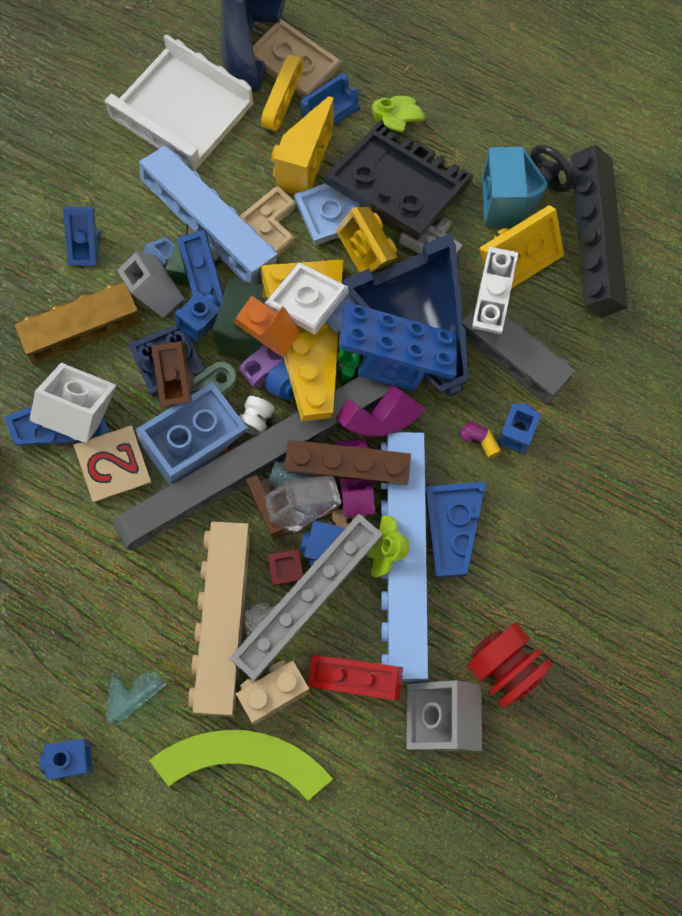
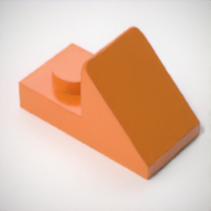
M253 296L249 298L233 321V323L281 357H284L300 333L285 307L282 306L276 313Z

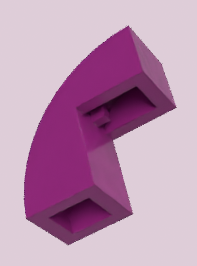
M392 385L372 413L349 398L335 418L345 428L355 433L367 436H381L394 433L408 426L421 415L425 408Z
M365 438L335 441L336 445L368 449ZM339 478L344 517L357 516L358 514H375L374 493L371 482Z

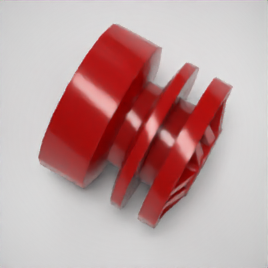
M517 622L466 664L467 669L478 682L484 681L490 676L497 680L488 691L490 696L494 695L502 687L507 693L497 702L501 709L522 700L543 681L548 670L554 665L549 658L538 667L534 665L532 661L543 651L538 648L527 655L522 651L529 642L530 636Z

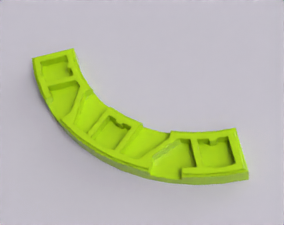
M221 730L195 735L173 744L149 760L168 787H171L180 779L193 772L222 764H243L268 770L289 782L307 801L333 780L319 763L296 746L267 734L247 730Z

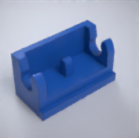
M343 72L300 101L301 119L329 96L334 98V126L360 109L357 88L355 87L350 90L348 85L349 79Z

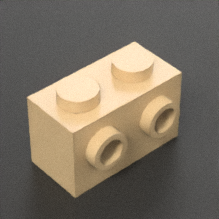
M282 660L268 669L270 674L260 680L257 678L255 682L250 678L240 685L241 691L236 693L254 726L310 693L309 687L293 660L289 663Z

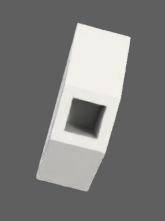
M489 247L473 316V329L502 335L518 252Z

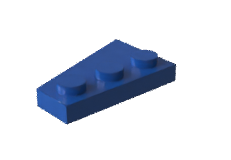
M32 406L4 417L16 446L82 442L29 421ZM104 417L90 439L110 433Z
M486 482L426 486L425 494L435 579L467 575Z

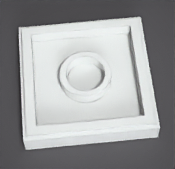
M299 262L265 302V305L276 313L282 306L285 307L294 324L316 334L347 296L348 286Z

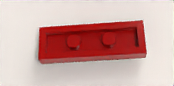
M311 654L307 686L382 699L400 700L403 667Z

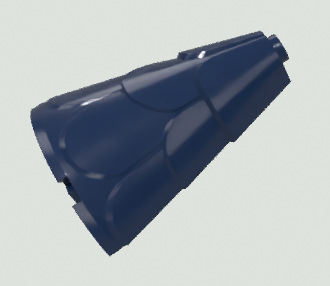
M451 233L424 244L422 253L384 270L371 274L370 269H366L342 280L343 284L348 286V294L358 305L456 333L457 358L455 378L451 380L425 373L423 378L439 394L446 393L447 397L464 390L462 385L468 381L466 329L462 327L461 289L458 283L456 244Z

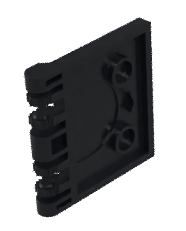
M381 120L326 174L324 183L359 205L370 207L372 213H376L380 218L418 241L461 192L465 191L473 179V174L464 169L458 174L460 167L456 164H453L446 173L441 171L446 158L439 155L433 161L436 152L421 143H417L412 148L414 139L411 137L406 138L400 145L396 144L400 132L391 131Z

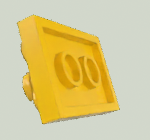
M548 205L511 229H500L498 237L495 235L493 240L479 248L483 267L485 266L489 247L518 252L512 289L564 256L557 211Z

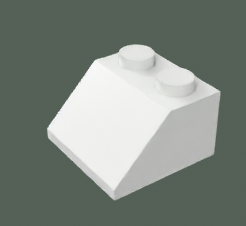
M60 363L35 391L29 421L67 435L74 440L87 443L101 423L116 389V384Z

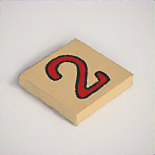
M132 425L89 439L87 443L80 442L74 445L92 502L94 503L152 483Z

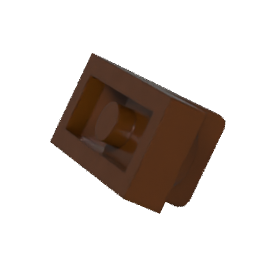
M179 341L151 346L160 407L192 402L194 373L188 372L184 342Z

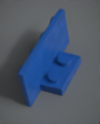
M345 302L342 311L339 348L365 355L359 366L358 376L411 391L416 390L425 373L451 380L455 378L457 358L456 333Z

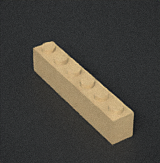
M211 521L210 531H205L204 549H208L207 561H202L201 580H205L204 592H199L198 611H202L201 623H196L195 642H199L198 655H193L192 674L196 675L195 688L190 687L188 706L193 707V713L198 716L235 718L239 667L229 658L241 646L251 533L248 523Z

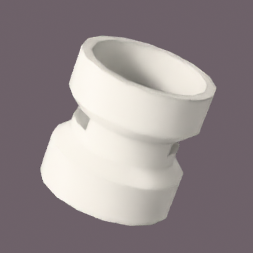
M249 396L244 405L246 410L239 417L247 426L246 432L257 436L266 431V421L272 417L275 407L264 399Z

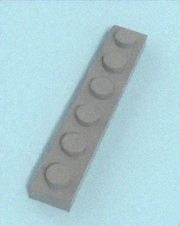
M358 514L229 659L255 682L383 537V534Z

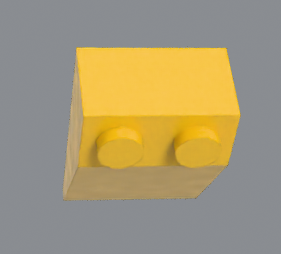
M328 96L283 135L280 145L274 146L271 161L275 163L273 177L276 178V185L283 191L297 194L313 187L334 132L333 97Z
M355 207L351 209L335 231L359 273L370 269L371 274L394 262L398 257L394 242L385 236L380 217L376 213H372L370 207Z

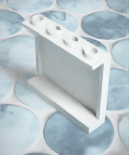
M165 35L166 49L120 98L111 93L105 99V104L110 118L158 149L166 145L173 153H177L182 158L186 166L195 171L252 107V88L246 81L238 80L230 75L222 66H216L208 61L201 53H195L187 48L182 41L174 40L170 36Z

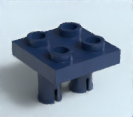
M175 324L128 344L152 398L159 394L151 346L182 341L185 345L188 372L194 373L195 378L205 370L190 337Z

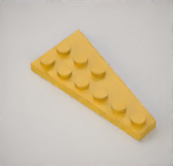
M343 259L300 262L342 283ZM298 263L261 266L260 275L267 300ZM327 322L322 325L316 334L295 324L300 333L284 355V361L301 422L331 418L334 407L338 333H335Z

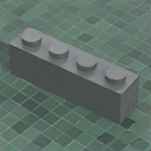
M474 308L462 321V327L466 329V341L548 406L569 383L575 372L569 361L563 357L556 356L542 340L533 338L519 322L512 321L506 316L502 335L473 329Z

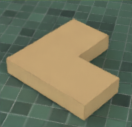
M278 185L239 216L247 225L253 226L262 240L274 247L277 257L295 243V238L279 222L294 211L297 205Z

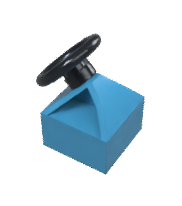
M543 144L533 147L529 155L524 147H489L482 175L485 227H514L526 220L534 211L547 188L557 192L569 191L574 185L575 175L568 160L555 148ZM540 153L551 156L557 162L548 161ZM564 170L566 175V182L564 184H560L558 177L559 172Z

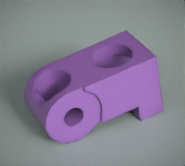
M264 345L243 362L240 371L252 387L258 389L266 384L269 371L278 363L285 362L284 357H281Z

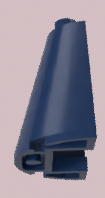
M221 0L220 49L223 64L232 76L238 80L246 81L253 90L260 91L266 71L264 61H257L254 56L250 36L254 22L280 23L286 0Z

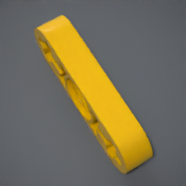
M288 54L285 58L261 117L262 127L272 131L279 129L303 73L304 59L302 57Z

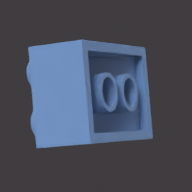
M212 382L192 394V402L174 405L138 427L136 431L138 443L170 486L211 462L245 433L247 426Z

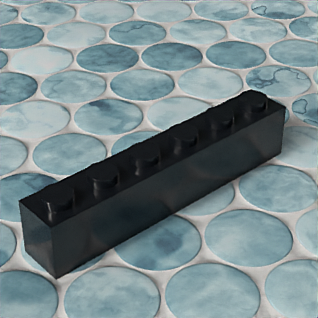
M594 144L572 154L571 164L575 175L573 186L584 307L604 317L628 309L613 160L611 156Z

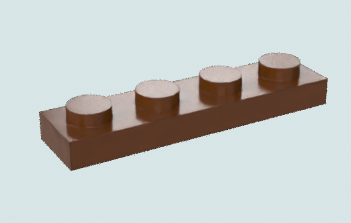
M288 440L284 472L407 486L411 453Z

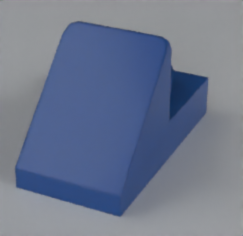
M65 206L63 215L68 265L96 266L98 263L101 229H96L94 207Z

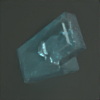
M155 671L151 674L148 672L143 673L132 683L134 688L131 690L127 688L118 675L111 674L106 720L110 725L118 726L166 685L158 673Z

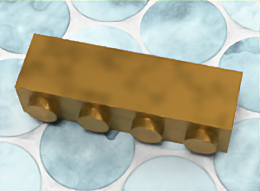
M122 282L120 284L108 285L104 290L94 294L82 295L76 301L66 305L54 306L50 311L38 316L26 317L22 322L14 325L27 357L35 366L141 324L142 321L125 282Z

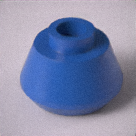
M281 362L269 371L266 379V389L276 397L291 400L295 398L286 364Z

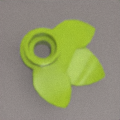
M399 95L390 99L381 98L375 100L371 108L376 121L380 122L383 120L386 127L398 132H404L405 122L424 121L425 119L421 108L415 105L416 100L409 96Z
M385 515L382 517L379 531L383 534V537L367 554L368 557L373 558L371 575L373 577L387 575L392 564L404 560L409 552V540L398 531L397 521L393 516Z

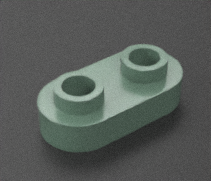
M225 362L214 363L194 378L192 394L213 382L224 396L236 385L237 378L234 368ZM220 377L227 378L224 383H218L217 380Z

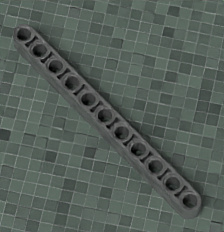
M359 376L335 390L331 418L301 422L299 412L293 414L123 512L112 521L115 531L126 550H133L243 487L247 484L246 479L255 475L260 477L284 463L288 440L318 443L344 428L335 417L349 398L368 412H371L392 385ZM397 387L402 392L406 390L404 388Z

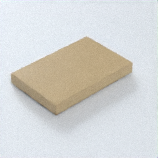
M280 20V23H276L253 45L255 60L264 61L266 65L265 72L277 79L288 54L304 59L303 73L295 90V93L303 99L321 88L341 67V60L283 20Z

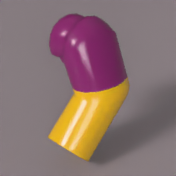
M471 422L467 423L466 427L460 430L462 440L464 442H471L474 439L480 442L488 458H493L502 452L489 429Z

